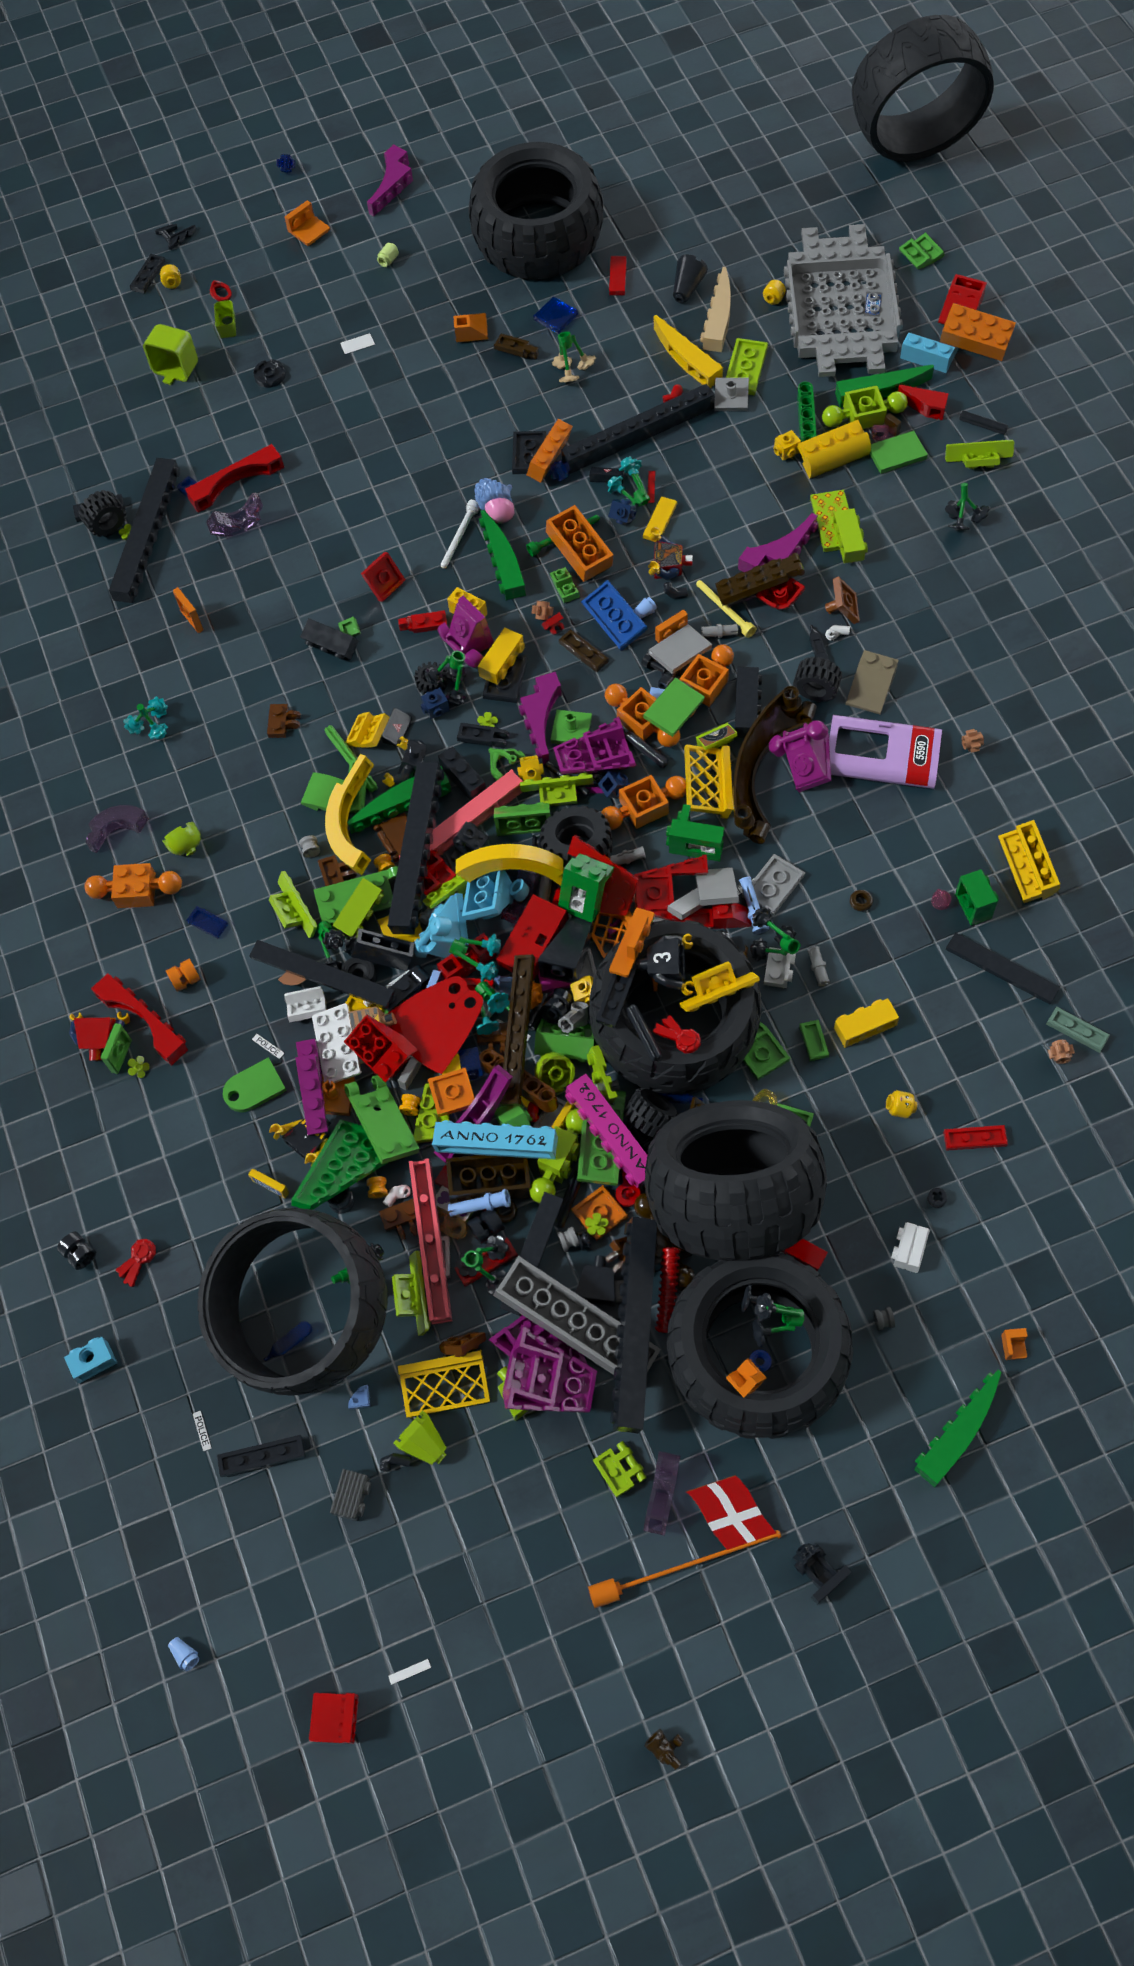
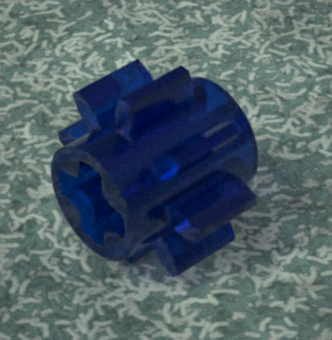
M281 154L280 159H277V167L280 168L281 172L290 173L292 168H295V160L292 159V155Z
M558 460L551 464L552 470L549 473L552 479L562 481L569 476L568 471L571 468L568 462L565 463L562 460Z

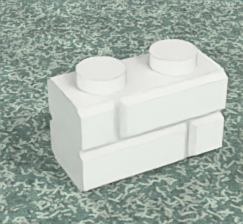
M908 1222L905 1223L904 1228H899L896 1239L900 1240L898 1247L894 1246L891 1256L892 1259H895V1267L918 1273L930 1232L928 1228Z

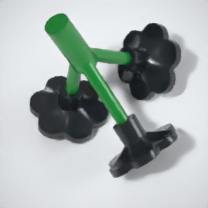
M967 483L961 484V499L956 502L951 500L945 507V511L949 514L950 518H957L956 524L948 525L950 528L970 530L969 527L963 525V516L966 513L965 501L973 508L972 522L979 523L989 514V506L983 505L979 508L978 505H975L970 500Z

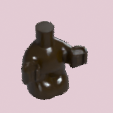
M658 1729L649 1737L644 1747L651 1751L662 1764L671 1765L674 1770L678 1769L681 1765V1762L674 1756V1750L676 1747H680L684 1740L677 1734L668 1742L664 1732Z

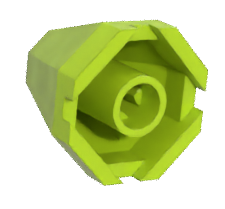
M422 1410L419 1414L422 1418L420 1419L417 1416L400 1435L399 1439L401 1441L395 1440L393 1445L399 1450L432 1465L434 1462L439 1464L447 1455L444 1452L446 1446L432 1420Z

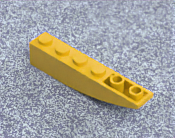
M657 315L654 316V330L671 357L689 375L702 385L707 383L710 388L715 385L716 378H723V367L720 363L714 361L708 354H705L697 345L691 343L687 337L681 335L675 328L667 324L664 319Z

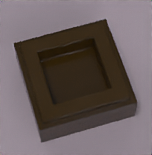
M889 413L885 416L884 429L892 435L898 436L902 422Z

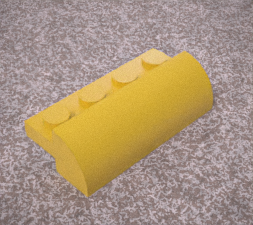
M859 420L797 445L804 460L803 466L809 479L867 456L871 451L869 435L867 432L864 433Z
M1034 820L1018 825L1016 830L998 836L1024 903L1040 897L1046 899L1060 889V882Z

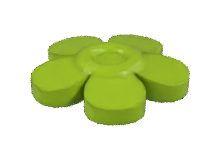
M126 524L124 529L119 530V534L124 540L129 536L132 527L130 524Z
M485 712L484 717L479 716L477 722L480 725L495 727L498 719L495 716L492 717L490 712Z
M137 1056L136 1060H128V1066L132 1067L128 1069L130 1076L136 1074L138 1078H143L145 1076L144 1071L149 1070V1064L143 1063V1056Z
M594 1213L593 1219L587 1218L585 1220V1225L589 1227L587 1229L588 1234L595 1235L597 1231L598 1235H604L606 1232L604 1227L608 1226V1220L606 1218L601 1219L600 1213Z

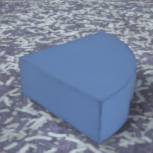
M368 1385L359 1387L352 1395L348 1404L349 1410L370 1407Z

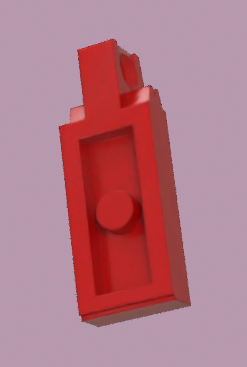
M445 610L416 614L398 619L400 631L409 630L413 631V633L438 630L441 624L444 622L447 624Z

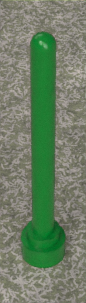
M594 515L586 520L592 525L600 520V516ZM549 537L540 542L532 541L526 544V548L530 556L533 557L539 554L542 548L554 542Z

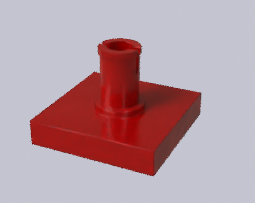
M388 552L382 553L361 573L378 601L381 602L406 580Z

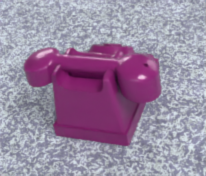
M464 596L458 599L450 629L445 622L438 627L440 638L454 651L463 652L465 654L464 662L472 668L478 667L484 658L480 652L487 648L490 649L494 643L485 616Z
M812 721L809 724L805 723L803 728L793 732L784 731L783 737L776 735L770 740L769 750L775 756L781 757L786 753L798 792L831 781L828 727L823 722Z

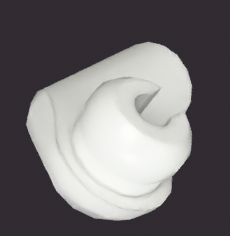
M833 625L826 631L825 636L828 640H834L840 634L849 635L850 626Z

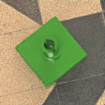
M556 710L551 744L560 745L572 738L579 739L583 737V733L590 731L592 714Z

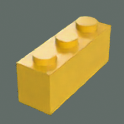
M504 627L478 665L479 677L498 685L501 679L505 678L509 667L514 665L518 654L523 652L525 647L523 635Z
M888 998L883 1001L879 999L873 1002L871 1006L866 1008L860 1007L850 1015L844 1014L838 1017L835 1021L834 1030L844 1048L897 1026L899 1016Z

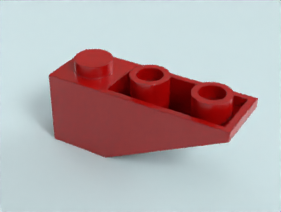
M899 385L898 392L906 395L908 406L925 417L943 420L949 393Z

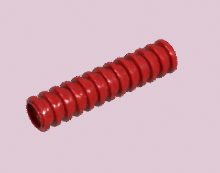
M675 1247L662 1248L664 1252L661 1255L663 1267L660 1268V1271H662L660 1278L662 1280L659 1281V1284H661L659 1291L661 1292L658 1294L660 1300H658L659 1307H657L659 1313L656 1315L658 1317V1320H656L658 1326L655 1327V1330L662 1333H668L669 1321L676 1303L674 1299L677 1298L675 1286H678V1282H676L678 1276L676 1274L679 1273L677 1266H679L678 1260L680 1256H678V1253L681 1250Z

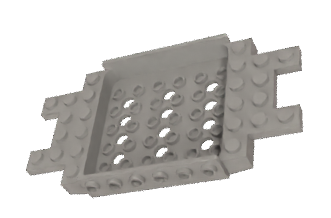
M865 224L849 225V237L819 239L817 227L802 228L803 252H789L787 266L784 267L785 287L787 289L786 298L789 301V324L792 325L791 337H793L794 348L798 349L799 358L816 357L819 377L835 376L836 363L867 362L868 374L885 373L883 353L897 352L899 331L903 327L902 319H899L901 308L898 307L899 295H896L897 283H894L895 271H892L894 262L890 258V253H887L885 256L884 246L868 247ZM859 280H864V281H866L867 283L861 285L858 281H859ZM848 281V282H850L851 284L848 285V286H845L842 282ZM832 282V283H834L835 285L832 286V287H829L826 283ZM816 283V284H818L819 286L816 287V288H813L810 284ZM867 291L871 292L868 295V300L872 302L878 299V295L875 292L882 293L880 317L864 316V308L861 305L865 304ZM873 304L870 306L871 313L876 314L879 312L880 307ZM852 305L854 308L847 309L845 306ZM836 306L838 309L833 311L829 307ZM820 307L822 310L816 312L813 308ZM865 328H872L873 331H871V332H866L864 329H865ZM855 329L857 330V332L850 333L848 330ZM839 330L841 333L834 334L832 331ZM823 331L825 334L818 335L816 334V332Z

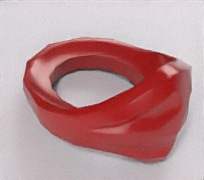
M217 280L212 282L210 287L212 298L218 302L227 301L231 298L232 292L227 284ZM221 287L225 288L228 295L226 297H219L215 290Z

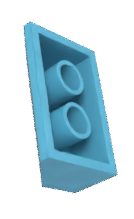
M908 333L902 344L900 358L922 366L933 364L935 370L947 373L958 348Z

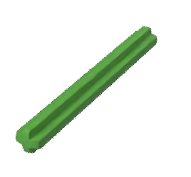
M332 725L324 729L326 735L347 763L350 764V760H357V757ZM368 775L366 788L369 792H374L378 789L377 784Z

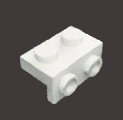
M322 986L284 994L289 1023L312 1018V1015L327 1010Z

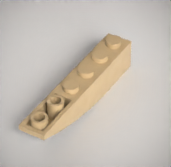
M723 267L722 272L718 273V285L714 287L715 297L711 298V309L709 308L707 313L708 320H705L704 323L705 332L701 333L700 342L703 343V350L722 352L730 320V284L726 267Z

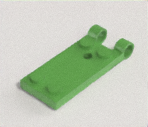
M398 866L314 889L322 922L328 921L330 924H334L362 878L367 879L384 890L382 901L379 905L375 904L372 908L374 913L390 909L393 894L389 880L396 879Z
M378 1075L372 1076V1085L375 1091L360 1095L359 1087L355 1081L344 1085L346 1096L350 1100L381 1164L419 1153V1146L387 1087V1082L385 1083ZM374 1108H380L381 1110L375 1111Z
M615 1090L617 1098L613 1105L610 1106L623 1122L626 1092ZM584 1120L581 1129L577 1181L617 1186L619 1168L613 1161L614 1157L610 1152L607 1153L603 1149L601 1139L592 1134L589 1129L590 1124L587 1120Z

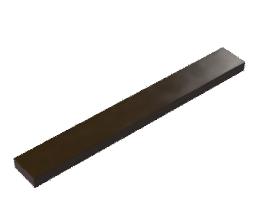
M533 954L514 956L503 1069L512 1075L513 1078L500 1102L501 1106H521L535 956Z

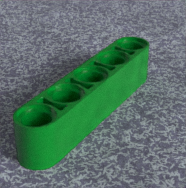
M802 382L798 386L797 405L801 442L817 436L813 385L810 382Z

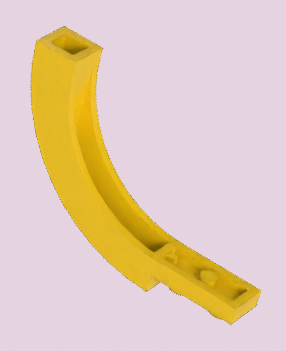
M362 754L355 761L343 784L336 783L329 798L325 815L326 835L332 850L347 866L360 875H363L371 859L352 844L347 822L351 805L374 766Z
M521 844L487 846L471 851L456 859V874L469 883L490 872L520 869L542 874L561 886L565 868L563 867V859L556 854L538 847Z

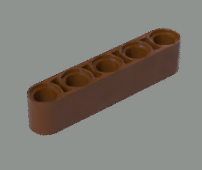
M492 1049L484 1050L480 1054V1061L484 1071L490 1075L495 1066L500 1065L503 1068L504 1056ZM524 1070L522 1097L545 1112H554L559 1106L555 1090Z

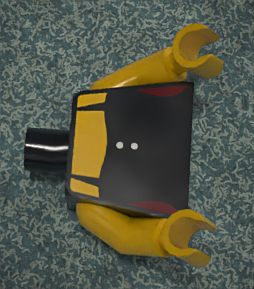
M305 1118L281 1126L273 1124L269 1130V1133L275 1132L274 1139H279L280 1135H283L282 1138L285 1144L305 1159V1164L310 1163L311 1167L329 1139L327 1133L308 1136ZM327 1119V1125L329 1126L331 1122Z

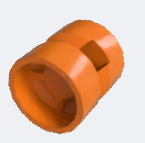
M190 958L181 962L180 967L173 966L166 970L177 992L187 988L188 983L193 985L201 980Z

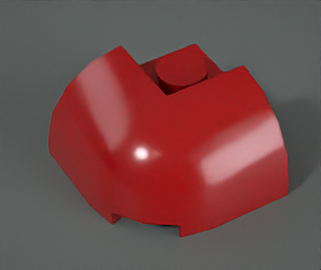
M789 578L787 582L758 592L756 597L771 608L777 610L788 609L805 591V586L795 579Z
M431 849L430 860L427 861L428 873L427 877L424 878L425 891L423 894L426 897L429 893L438 890L443 883L456 877V874L445 864L444 860Z

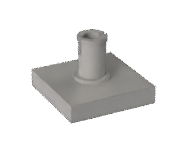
M716 378L715 411H748L749 378Z

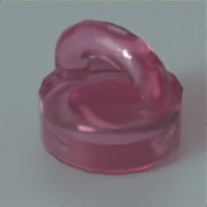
M888 425L872 426V437L875 440L882 441L888 437ZM876 432H884V435L877 436Z
M937 889L932 896V905L940 910L948 908L951 903L950 894L945 890Z

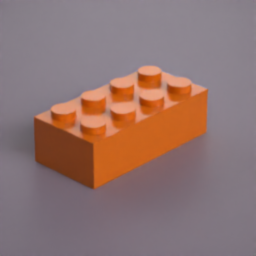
M953 303L942 330L940 342L1002 361L1016 322Z
M576 505L546 520V533L583 582L612 567L613 553Z

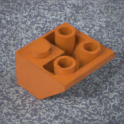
M486 313L453 316L456 342L488 339Z

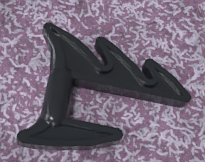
M172 224L156 229L155 233L165 238L168 242V249L171 250L178 243V240L182 244L187 235L191 237L196 230V226L192 225L170 236L168 233L178 228L177 224Z

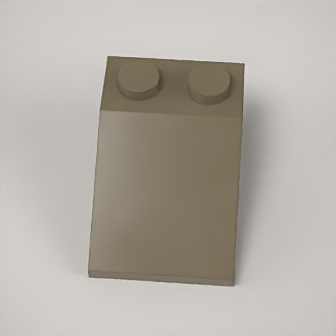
M864 650L846 705L880 715L896 675L899 660Z

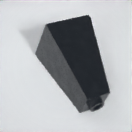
M574 915L539 956L540 977L571 984L579 980L595 926L594 921L591 923Z

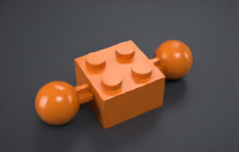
M727 645L716 646L711 654L712 660L698 654L679 679L705 696L702 703L708 707L711 706L728 683L729 669L726 667L733 662L734 653Z
M612 684L607 687L605 700L611 706H620L616 709L617 717L619 716L622 726L627 730L634 732L644 741L653 732H656L659 743L664 747H673L679 742V730L672 737L643 718L644 713L656 701V698L640 687L628 698L624 686Z
M649 775L619 789V801L623 807L618 809L614 806H608L601 813L608 820L611 830L617 829L622 824L623 818L629 816L635 828L638 829L669 814V802L666 798H683L686 795V780L681 776L670 777L666 781L665 787L660 789L653 776Z
M151 863L114 865L113 881H107L104 877L95 875L86 880L84 888L86 894L93 899L103 898L108 892H112L111 899L117 908L154 906L155 889H160L165 894H175L181 889L182 879L174 871H166L159 878H156V873Z

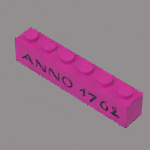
M584 1074L566 1087L567 1094L565 1097L571 1105L575 1104L578 1108L577 1113L583 1121L587 1120L590 1124L589 1129L592 1134L601 1139L603 1149L613 1155L615 1165L625 1171L627 1174L625 1177L629 1184L639 1188L645 1184L647 1154L588 1075Z

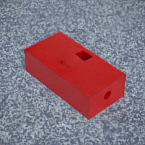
M533 894L496 959L499 966L513 973L515 955L533 954L535 956L534 981L539 972V956L566 924L569 918L567 910Z

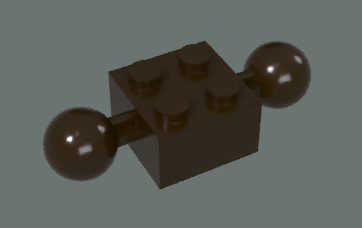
M646 1193L639 1195L634 1202L636 1214L641 1218L654 1219ZM657 1226L654 1271L657 1272L663 1267L661 1261H663L661 1255L664 1254L662 1248H679L681 1250L678 1253V1256H680L678 1260L679 1266H677L679 1273L676 1274L678 1276V1279H676L678 1286H675L678 1291H683L696 1275L694 1270L687 1265H683L681 1260L692 1256V1254L673 1244L669 1238L659 1231Z

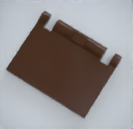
M405 813L377 824L373 828L375 832H378L377 835L389 855L393 856L392 860L394 862L399 861V855L401 854L407 821Z

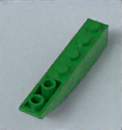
M934 365L837 381L835 395L839 407L844 408L845 392L878 386L882 399H887L891 393L898 391L899 385L918 387L932 379Z
M481 510L482 518H479L480 527L485 529L483 536L484 540L489 543L487 544L488 553L493 556L491 557L492 566L497 569L495 571L496 579L501 582L499 584L500 593L505 595L506 600L526 596L522 574L510 543L495 521L484 510Z
M445 772L444 780L441 781L442 794L439 797L452 792ZM414 777L384 792L347 822L351 834L361 832L369 826L377 825L383 820L394 818L398 814L408 811Z
M997 1370L994 1374L990 1372L982 1381L985 1384L981 1390L976 1388L969 1396L972 1401L967 1406L964 1403L956 1412L958 1415L954 1422L949 1420L942 1428L945 1433L940 1438L936 1435L928 1445L931 1447L927 1454L922 1452L915 1460L918 1465L914 1470L934 1488L962 1456L977 1434L994 1398L1001 1375L1000 1370Z

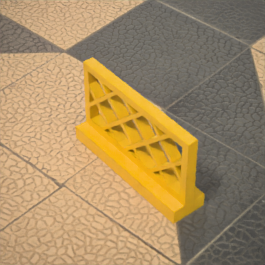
M685 745L687 805H691V811L720 814V818L728 819L733 811L730 746H722L721 749L710 748L705 750L702 746ZM690 751L696 752L700 757L695 760L690 755ZM708 753L716 754L714 762L706 756ZM701 759L709 765L705 769L698 763ZM693 765L700 771L698 775L691 771L690 768ZM710 768L717 772L714 778L707 772ZM702 774L709 780L707 784H704L699 779ZM694 781L701 787L698 791L691 786V783ZM711 783L718 788L715 794L708 788ZM704 790L710 798L705 800L699 793ZM694 797L702 803L700 806L692 805ZM714 799L718 803L719 808L712 807L708 802Z
M481 1350L469 1352L463 1357H455L454 1355L398 1366L406 1418L419 1416L426 1405L431 1409L423 1411L426 1414L490 1402ZM479 1365L481 1374L475 1381L466 1373L471 1366ZM467 1367L464 1372L459 1369ZM456 1369L462 1374L456 1384L445 1378L450 1370ZM446 1371L443 1376L438 1373ZM435 1373L441 1377L435 1388L425 1383L429 1374ZM425 1375L422 1380L417 1377ZM464 1376L474 1382L468 1393L457 1387ZM414 1377L420 1381V1384L412 1392L406 1387L405 1379ZM481 1378H482L483 1386L478 1383V1381H479ZM443 1380L453 1386L447 1397L437 1391ZM422 1384L433 1390L426 1401L416 1395ZM476 1384L484 1389L485 1398L476 1400L470 1396ZM455 1389L466 1395L461 1403L455 1404L449 1400ZM407 1391H408L410 1394H412L409 1399H408V1393H407ZM434 1393L445 1399L440 1407L434 1408L428 1403ZM415 1396L424 1404L419 1411L410 1412L409 1403ZM468 1397L473 1400L465 1402ZM447 1401L452 1404L444 1406Z

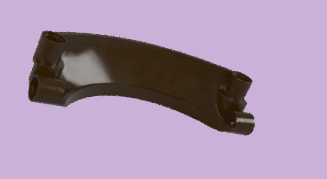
M794 686L784 688L763 709L749 729L741 745L736 762L733 783L734 823L738 828L744 829L743 835L758 844L765 842L771 827L762 814L755 795L756 773L761 761L770 751L769 742L776 735L783 737L784 731L793 732L803 728L805 723L809 724L812 722L817 709L813 702H802L801 697H799V691Z

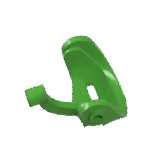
M490 748L488 751L490 753V772L492 777L497 781L503 776L496 768V762L500 758L505 757L509 760L510 764H515L517 758L526 757V755L516 749Z

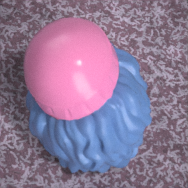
M484 478V480L481 479L475 485V500L479 504L480 509L486 511L495 523H506L512 519L515 513L510 495L512 485L506 486L496 480Z

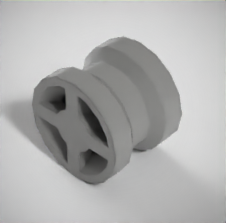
M305 836L299 841L300 847L303 848L302 854L306 858L315 857L321 851L315 836Z
M569 1227L565 1232L560 1231L557 1233L564 1252L568 1251L572 1246H580L573 1227Z

